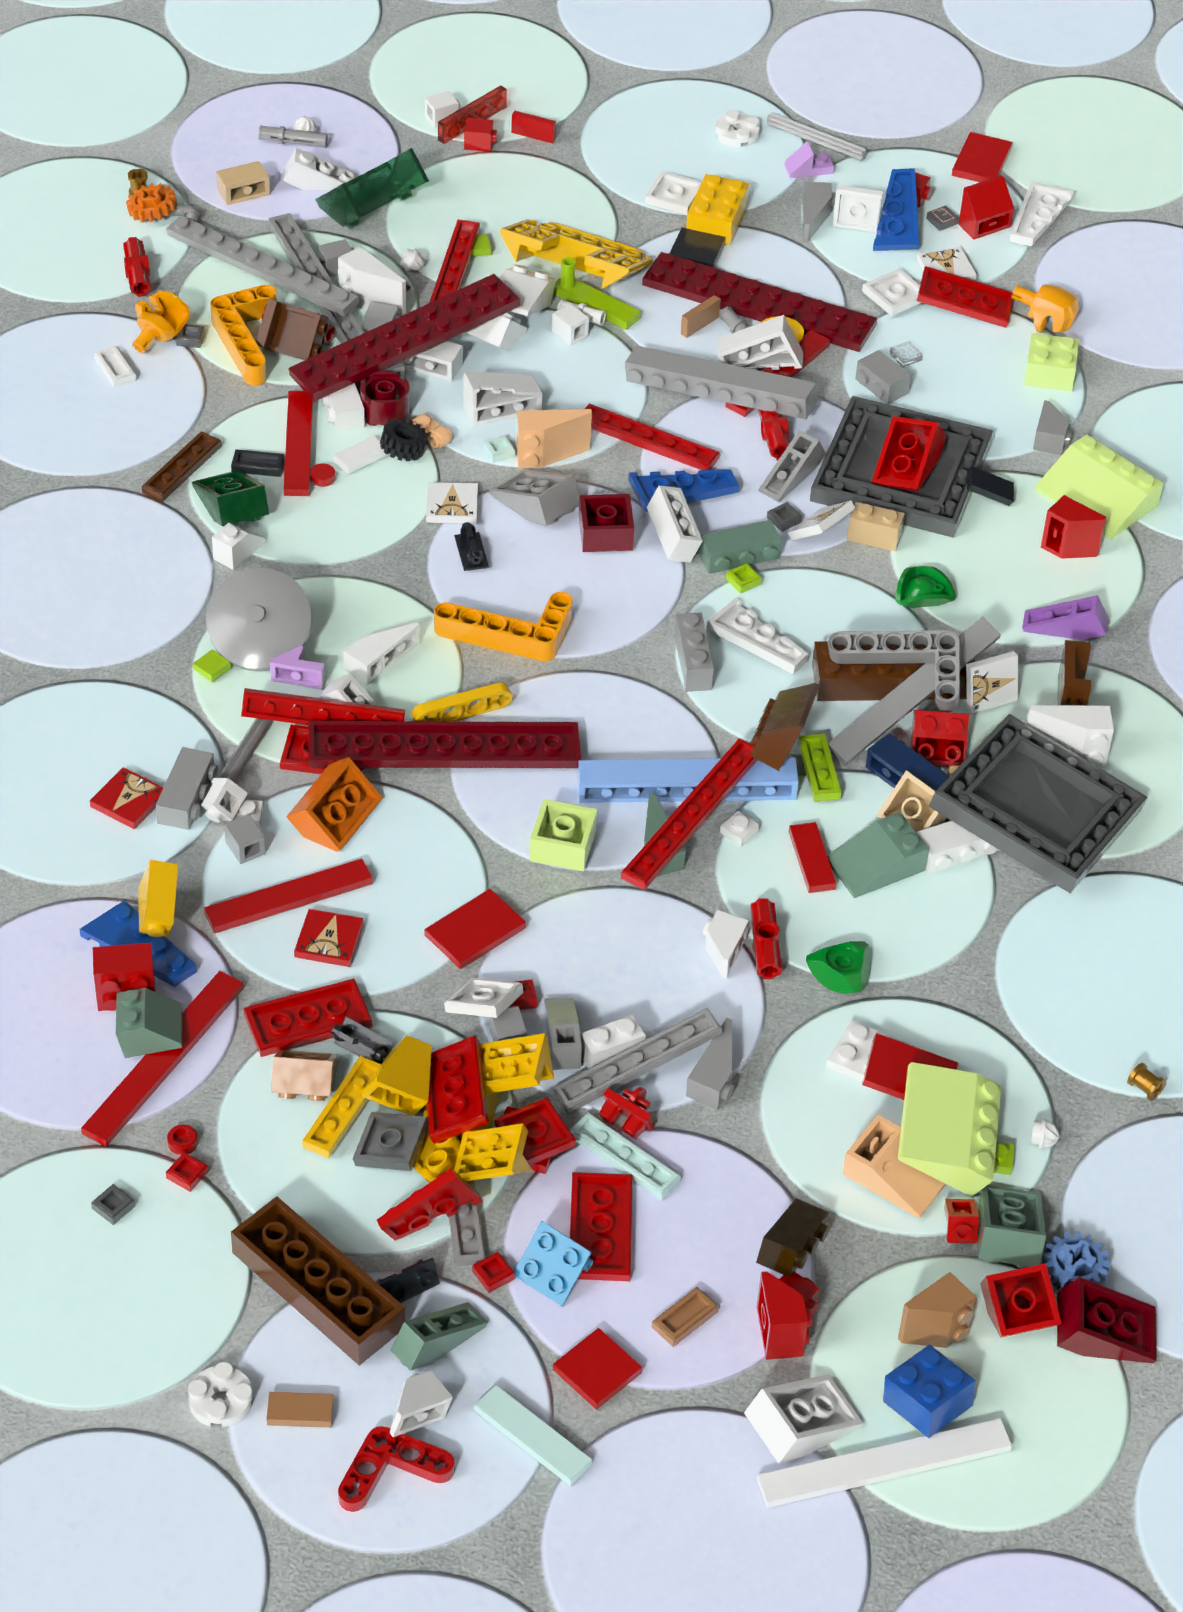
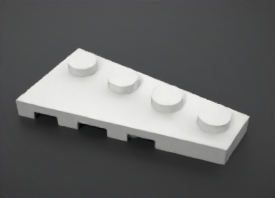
M1030 182L1011 232L1010 241L1020 245L1033 246L1074 199L1075 191Z
M736 597L707 621V630L792 674L807 662L808 653L788 637H780L776 634V628L771 624H763L757 619L758 614L751 609L745 610L741 607L742 602Z

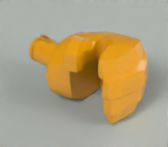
M1017 285L1011 297L1030 306L1028 317L1034 320V326L1038 332L1045 330L1048 316L1053 318V332L1069 330L1079 311L1077 295L1056 285H1042L1036 293Z
M157 291L156 294L149 296L153 311L145 301L136 303L135 309L138 315L136 321L142 331L132 343L135 350L144 354L153 340L159 342L169 341L182 330L190 317V311L188 306L176 294L168 291Z

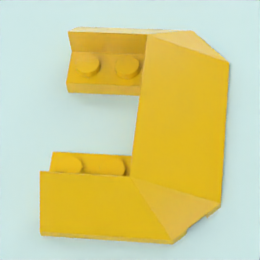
M526 219L500 229V234L516 262L536 256L561 264L563 258L570 257L575 260V269L604 278L601 289L627 278L653 262L652 257L646 255L643 257L644 251L639 248L555 222L539 223L537 225L536 220Z
M545 1033L480 1044L489 1123L433 1144L429 1137L428 1126L413 1166L428 1183L450 1168L456 1171L465 1181L513 1175L532 1170L522 1155L528 1134L524 1124L491 1128L500 1092L539 1086L542 1080L554 1079L549 1042ZM426 1103L423 1116L427 1117L428 1119Z

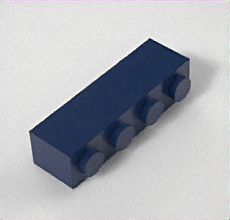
M890 733L868 748L865 767L893 788L896 787L906 770L935 791L949 778L943 770L938 769L922 755L916 753L903 741Z

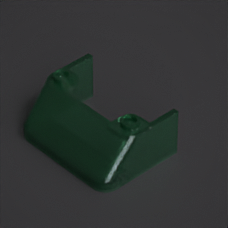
M410 148L370 171L337 186L316 198L315 201L319 208L342 227L347 225L349 229L361 223L360 217L399 197L400 201L412 196L411 190L428 182L429 179L414 150Z

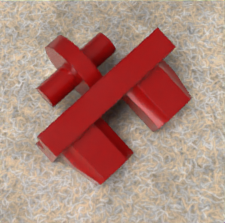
M641 1086L637 1087L634 1091L626 1088L622 1096L609 1088L603 1093L605 1103L599 1112L602 1120L610 1125H614L621 1114L626 1116L628 1119L621 1127L622 1131L635 1140L645 1129L651 1132L655 1126V1123L651 1121V1114L645 1111L651 1106V1102L645 1099L646 1089Z

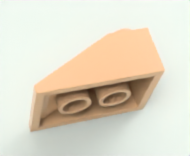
M592 410L517 411L516 452L518 468L545 467L590 450Z

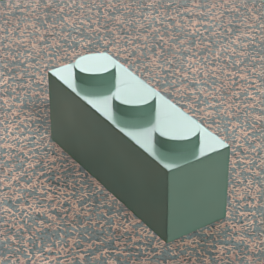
M767 520L701 535L703 541L698 549V555L708 573L711 574L737 568L746 563L751 565L780 558L782 539L772 521Z

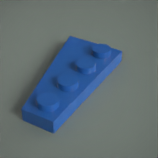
M915 168L892 169L880 222L877 227L876 238L873 243V251L919 249Z
M731 469L699 470L697 474H689L685 471H675V475H661L660 471L650 472V476H638V472H629L628 481L644 512H648L647 506L659 485L681 488L687 503L739 493V484Z
M125 900L79 929L82 938L88 941L92 939L98 942L100 947L151 943L155 977L174 987L197 972L196 964L166 937H151L148 934L139 933V913Z

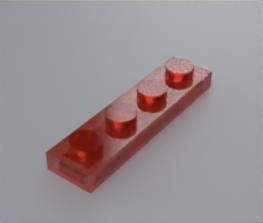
M500 85L438 121V141L445 144L464 133L467 118L486 120L507 107V89Z

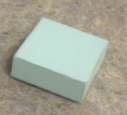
M506 435L483 441V448L492 463L515 457V449Z

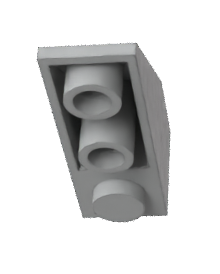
M574 998L544 999L553 1070L580 1069L582 1046Z

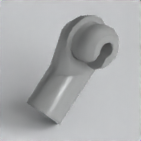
M177 204L174 206L175 210L170 211L171 215H182L195 222H198V217H200L199 211L189 205Z

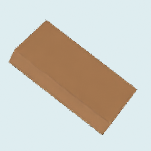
M714 295L683 314L681 335L687 338L718 319L721 299Z
M696 1287L652 1321V1328L674 1347L718 1313L719 1306Z
M269 1392L267 1425L331 1428L333 1394Z

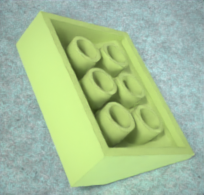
M1086 434L1070 445L1038 482L1035 490L1055 503L1063 495H1066L1106 516L1103 534L1113 539L1159 505L1163 482Z
M911 1062L908 1065L897 1160L971 1197L993 1181L1001 1085L978 1073Z

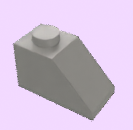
M1044 400L1033 449L1062 455L1064 445L1069 446L1072 432L1067 431L1069 420L1047 400Z

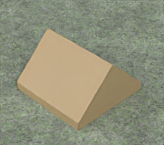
M907 770L876 815L882 819L900 812L915 832L946 823L945 816L929 807L935 790Z

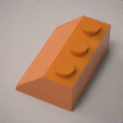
M347 757L328 765L286 817L304 838L338 852L383 797L354 762Z

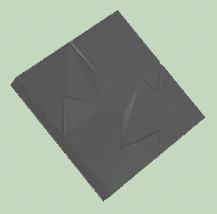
M852 396L812 484L810 501L831 506L851 500L853 505H855V502L902 512L905 513L903 525L954 538L972 494V491L967 490V470L971 466L982 469L991 446L993 430ZM893 416L939 422L946 434L940 458L919 491L879 486L871 483Z
M1008 714L935 791L929 807L1071 894L1141 812L1147 796L1013 715Z

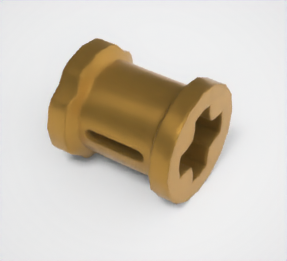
M132 169L128 172V180L130 181L129 195H134L133 190H139L143 185L147 187L146 180L148 179V174L144 169Z
M1142 1062L1130 1073L1127 1083L1130 1086L1135 1085L1147 1094V1098L1150 1101H1153L1165 1088L1166 1079L1164 1077H1157Z

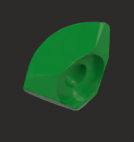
M926 565L905 568L899 578L896 590V602L899 605L911 608L940 606L955 601L956 598L953 585L948 577L939 569Z
M849 941L815 951L806 956V962L814 977L829 990L842 994L856 993L864 990L869 980L871 964L870 946L865 941Z

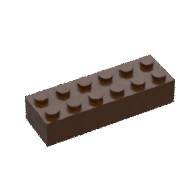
M815 641L812 669L814 683L820 685L816 694L817 701L881 700L925 663L838 664L833 662L829 656L828 641ZM868 644L861 647L863 650L873 648V646ZM896 644L888 646V649L890 650H897L898 648H900V646ZM918 644L914 648L918 650H923L927 646L924 644ZM944 644L941 647L944 649L948 644ZM837 645L834 649L841 651L844 650L846 646ZM966 667L960 671V699H967ZM935 692L926 700H935ZM951 693L941 695L944 699H950L954 696Z
M278 1196L231 1231L232 1253L359 1366L398 1335L405 1321V1307Z

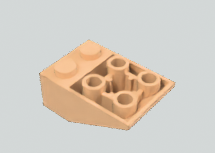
M877 1114L846 1152L842 1175L920 1219L946 1184L897 1160L901 1127Z

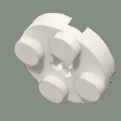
M729 110L726 112V115L716 121L715 135L717 134L718 140L725 145L741 147V143L748 142V145H751L759 138V119L755 116L740 114L736 110Z
M221 1362L215 1367L203 1370L188 1386L190 1410L193 1416L205 1425L211 1426V1423L222 1424V1427L234 1425L244 1419L251 1408V1382L243 1372L232 1368L229 1363ZM217 1392H226L227 1399L224 1401L221 1398L216 1400L213 1398Z

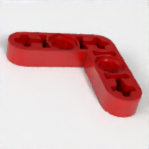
M384 1426L375 1427L366 1436L339 1485V1504L343 1509L350 1512L363 1509L388 1464L434 1483H445L454 1475V1457L446 1450L406 1434L392 1437L390 1434L391 1428ZM382 1439L387 1440V1444L383 1443L381 1447L376 1446V1442L380 1443ZM407 1449H415L420 1455L417 1459L410 1461L404 1459L402 1453ZM425 1456H429V1461H425ZM441 1462L445 1463V1467H441L439 1471L435 1470V1466H439ZM364 1463H372L375 1465L376 1470L372 1474L366 1475L359 1472L358 1468ZM356 1482H358L360 1484L358 1487V1496L354 1495L352 1499L347 1498V1494H352L356 1488Z

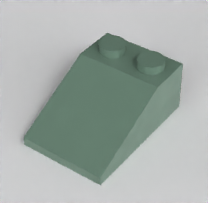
M897 812L876 820L827 857L832 870L853 898H857L925 871L929 848L904 816Z
M987 1185L980 1190L977 1239L978 1259L991 1264H998L1000 1262L1014 1264L1019 1268L1040 1265L1046 1239L1041 1193Z

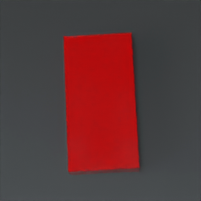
M514 110L512 113L511 133L553 144L556 139V121Z

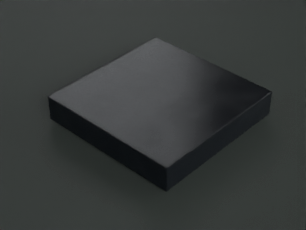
M681 227L669 254L715 267L725 245L726 237Z

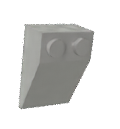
M524 469L489 490L490 495L527 521L539 523L542 526L553 524L556 518L571 513L573 508L579 505V492L573 475Z

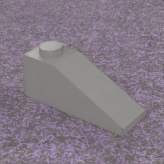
M804 181L802 199L803 242H808L830 216L831 206H835L836 192H832V183Z
M799 430L758 491L780 503L813 472L825 454L820 441Z
M726 1018L721 1025L722 1034L712 1039L687 1078L686 1096L718 1110L723 1100L728 1101L734 1090V1085L731 1084L732 1019Z

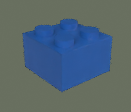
M929 1344L885 1376L883 1402L926 1437L930 1438L973 1406L976 1380Z

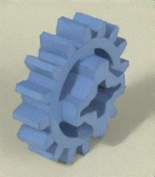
M1079 1231L1076 1232L1075 1237H1071L1068 1232H1064L1062 1240L1054 1236L1052 1244L1047 1243L1042 1264L1046 1263L1048 1273L1051 1275V1284L1057 1282L1061 1284L1060 1290L1078 1277L1100 1285L1101 1282L1105 1283L1111 1262L1107 1260L1108 1251H1101V1242L1093 1244L1091 1242L1092 1235H1088L1084 1239L1081 1238Z

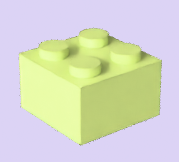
M1031 333L1024 385L1072 392L1079 339Z
M543 799L530 838V861L584 872L596 834L597 809Z

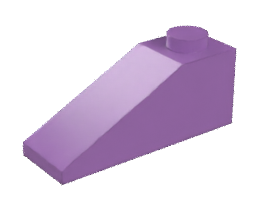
M1098 595L1026 610L1022 629L1028 633L1084 640L1106 635L1109 617Z

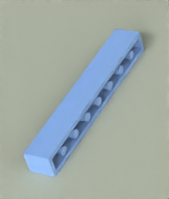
M786 758L779 771L758 760L723 801L796 800L798 789L796 758ZM720 759L578 760L579 803L648 802L649 794L651 793L656 795L659 802H683Z

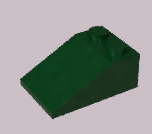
M239 470L192 481L194 490L213 521L223 527L228 523L238 525V522L245 520L248 522L258 521L262 519L261 516L269 514L265 485Z

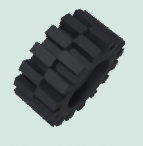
M397 418L393 419V422L389 420L384 425L380 447L384 449L385 454L390 453L391 458L396 456L400 461H402V458H405L406 461H410L412 458L415 461L418 457H422L427 441L426 430L420 428L421 425L418 423L414 425L412 420L406 422V419L401 418V421Z

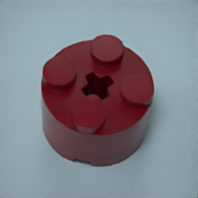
M378 371L372 373L371 378L366 381L365 379L362 380L360 385L361 401L364 407V418L368 425H385L389 420L393 422V419L397 418L401 421V418L405 419L410 412V386L407 379L404 381L399 378L398 373L392 371Z

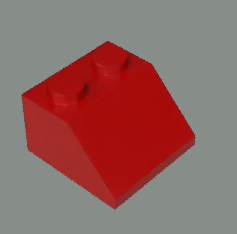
M1046 1263L987 1275L981 1281L980 1286L987 1313L1000 1338L1062 1324Z
M761 1272L756 1308L765 1358L770 1360L803 1357L805 1344L810 1342L808 1327L812 1326L811 1308H805L804 1297L801 1293L769 1272Z

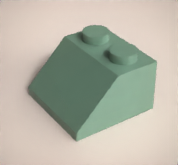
M147 988L117 993L115 1034L124 1058L182 1048V1004Z

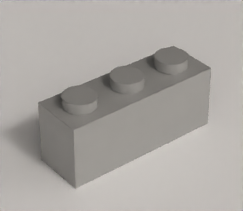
M702 612L676 614L674 637L685 691L712 690L714 667Z
M186 747L181 748L156 803L157 824L186 830L190 829L193 820H197L199 817L200 804L209 792L210 782L217 776L218 766L214 765V753Z

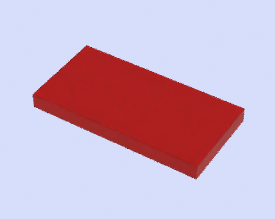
M925 266L916 301L1006 328L1013 299L1011 297L1013 292Z
M354 978L243 1008L244 1016L260 1057L275 1054L279 1050H290L334 1038L331 1034L333 1027L336 1024L341 1026L346 1016L367 1028L372 1027V1019Z
M476 1035L431 1052L427 1114L429 1137L433 1144L489 1123L481 1046Z
M572 1172L570 1239L591 1251L590 1259L593 1260L591 1268L588 1271L583 1269L578 1279L630 1281L632 1174Z

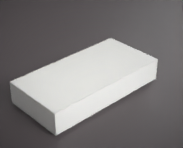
M117 346L94 353L95 361L113 387L136 381L135 372Z
M373 435L334 454L333 457L334 462L347 474H350L388 454L384 453V449L380 447V440Z

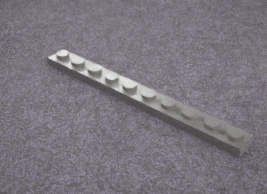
M287 213L268 218L270 229L292 265L333 284L292 215ZM317 305L321 313L329 317L328 322L334 326V334L340 344L364 333L351 311L343 317Z
M182 215L166 228L168 236L343 317L359 304L357 295Z

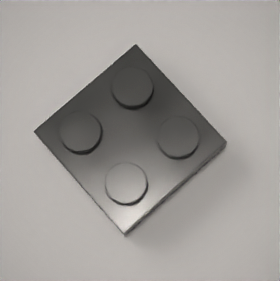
M371 1112L352 1158L355 1166L412 1171L429 1126L427 1117Z

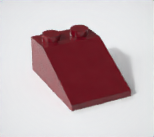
M1082 1277L1076 1278L1057 1292V1307L1062 1322L1061 1325L1057 1326V1347L1085 1357L1154 1363L1157 1361L1155 1306Z

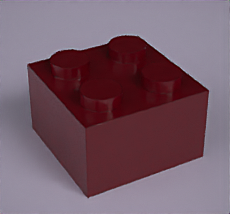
M630 494L579 495V526L582 552L633 551L634 521Z

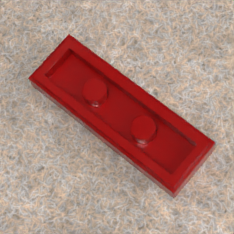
M816 822L789 825V835L808 893L836 890V881Z

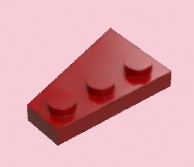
M450 1168L448 1171L439 1174L435 1180L422 1189L413 1192L406 1200L390 1208L377 1219V1223L382 1231L396 1241L429 1226L431 1219L446 1214L447 1217L458 1213V1207L472 1202L473 1206L483 1202L477 1190Z

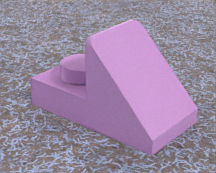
M809 142L803 144L784 162L790 179L833 174L834 165L829 154L818 153L814 155Z
M299 646L278 655L270 661L271 681L323 689L325 684L324 664L305 661L304 646Z

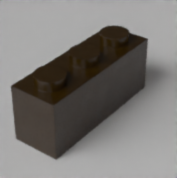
M796 1198L763 1237L756 1263L790 1278L797 1268L802 1269L804 1267L808 1254L812 1256L815 1253L819 1241L824 1242L830 1229V1225L826 1224L829 1212Z

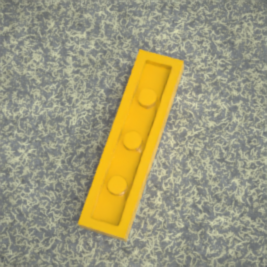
M362 1056L357 1059L303 1138V1148L328 1159L330 1158L369 1100L361 1097L362 1091L381 1064Z

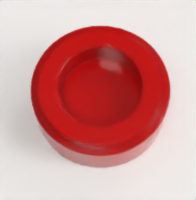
M326 463L314 465L310 470L311 482L321 487L331 485L335 481L334 467Z
M189 1125L173 1127L167 1134L168 1148L177 1155H181L183 1152L187 1154L193 1152L198 1145L196 1130Z

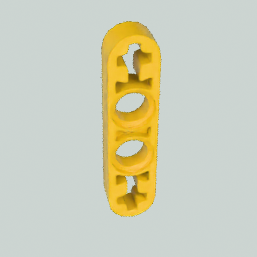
M495 683L419 704L412 710L411 717L413 721H458L502 709L511 703L513 696L505 683ZM480 699L478 703L469 706L471 702ZM455 706L453 710L444 713L446 709Z

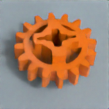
M151 183L149 187L143 185L139 190H133L134 195H128L129 200L126 201L129 216H133L135 221L140 218L141 223L148 219L152 223L155 218L160 221L164 215L169 216V211H174V206L177 205L174 190L170 189L169 185L163 187L162 183H159L157 186Z

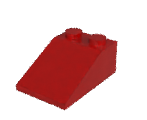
M893 416L871 483L873 485L919 491L939 460L946 439V434L939 422Z

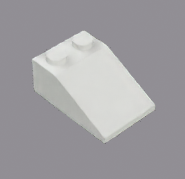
M358 247L338 257L339 287L358 296L359 304L356 306L357 308L367 310L370 302L373 301L398 306L399 316L406 314V280L362 247Z
M514 264L513 267L505 269L499 277L520 298V306L510 310L511 312L528 316L551 306L556 278L549 277V273L544 271H535L534 273L527 271L526 266Z
M1029 705L1026 724L1092 764L1106 766L1114 732L1110 706Z
M829 1374L762 1388L744 1412L778 1463L802 1458L861 1428L864 1424Z

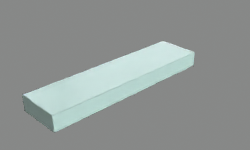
M589 1112L570 1129L577 1143L622 1174H632V1181L661 1201L680 1183L681 1176Z
M495 1385L475 1404V1412L569 1486L592 1466V1459L499 1386Z

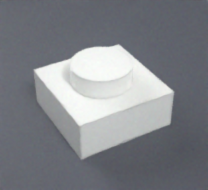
M244 800L234 819L250 814L258 828H260L263 801Z
M737 811L720 826V833L739 846L744 845L759 831V824L740 811Z

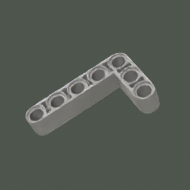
M839 631L831 634L829 637V656L833 662L838 664L935 663L936 706L943 712L954 711L959 706L960 645L959 637L953 631ZM867 644L873 646L870 650L861 649L862 646ZM896 644L899 645L900 648H898L897 650H890L888 649V646ZM918 644H924L927 646L923 650H918L914 648ZM944 644H951L954 647L946 650L943 649L941 646ZM837 645L846 646V648L841 651L834 649ZM945 668H950L954 672L944 674L941 671ZM944 693H951L954 695L950 699H944L941 697V695Z

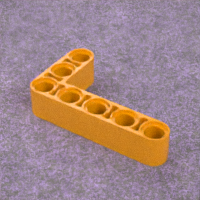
M260 285L214 297L210 302L212 325L245 382L253 386L261 385L266 381V360L245 323L262 319L264 307L267 305L268 299L277 301L276 288L271 285Z
M555 592L552 594L538 624L444 602L436 605L434 608V631L438 636L539 661H550L557 655L572 621L573 599L566 592Z

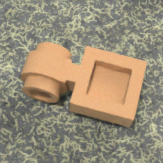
M425 413L412 420L414 425L418 423L421 425L420 428L426 430L427 440L433 448H442L450 443L452 433L446 426L441 427L440 423Z

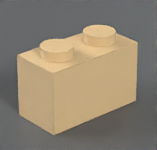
M260 161L216 171L217 190L226 205L270 195L269 175Z
M855 502V509L849 517L847 540L895 552L902 535L905 513Z

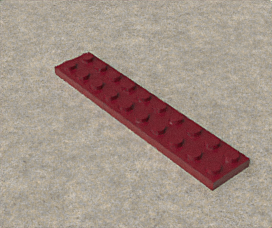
M660 252L642 278L643 286L698 303H702L715 295L721 299V310L731 307L737 315L759 322L770 317L784 315L799 322L804 329V335L813 330L830 339L831 344L856 352L861 351L877 325V318L865 313L856 312L842 306L696 263L669 253Z
M492 274L288 368L289 375L315 402L371 376L372 373L386 369L519 307L520 298L495 274Z
M309 721L308 724L309 768H327L328 765L347 757L358 768H578V760H581L578 722Z

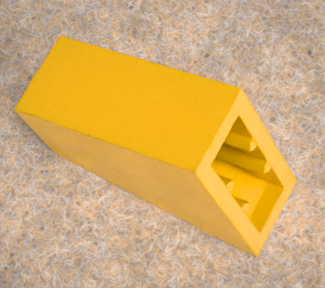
M150 859L138 887L139 933H145L151 937H168L174 923L178 864Z
M406 1035L390 1051L363 1089L361 1097L407 1115H415L428 1102L432 1045Z

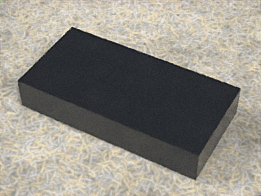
M235 449L231 463V472L239 470L245 474L281 477L285 454Z
M974 466L967 470V490L1007 506L1014 502V482Z

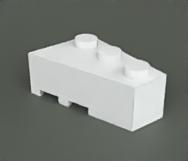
M784 315L718 338L716 354L721 363L757 370V368L779 370L780 367L794 366V369L802 368L803 350Z
M464 371L463 409L473 427L517 417V411L542 410V391L533 375Z

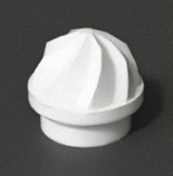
M303 116L295 121L293 129L315 132L316 125L312 118Z
M407 248L400 265L405 267L406 271H417L424 265L423 255L415 248L413 250Z
M1043 1119L1042 1122L1034 1120L1031 1144L1039 1145L1038 1148L1040 1149L1052 1147L1059 1139L1056 1125L1046 1121L1047 1119Z

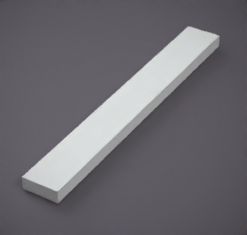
M1000 1418L939 1432L930 1438L922 1436L757 1475V1483L766 1508L1009 1452L1011 1451L1012 1444Z

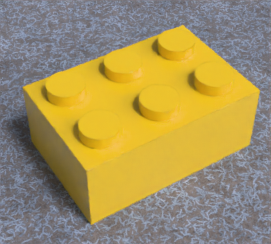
M705 174L687 213L686 228L726 237L725 244L730 245L748 206L750 183L719 177L718 175Z

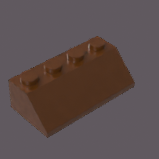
M812 683L783 690L778 693L775 700L769 699L754 732L755 734L749 743L753 746L750 754L751 757L778 771L780 770L804 728L820 687L819 684Z

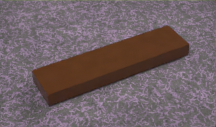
M201 431L142 485V493L163 502L222 447L221 440Z

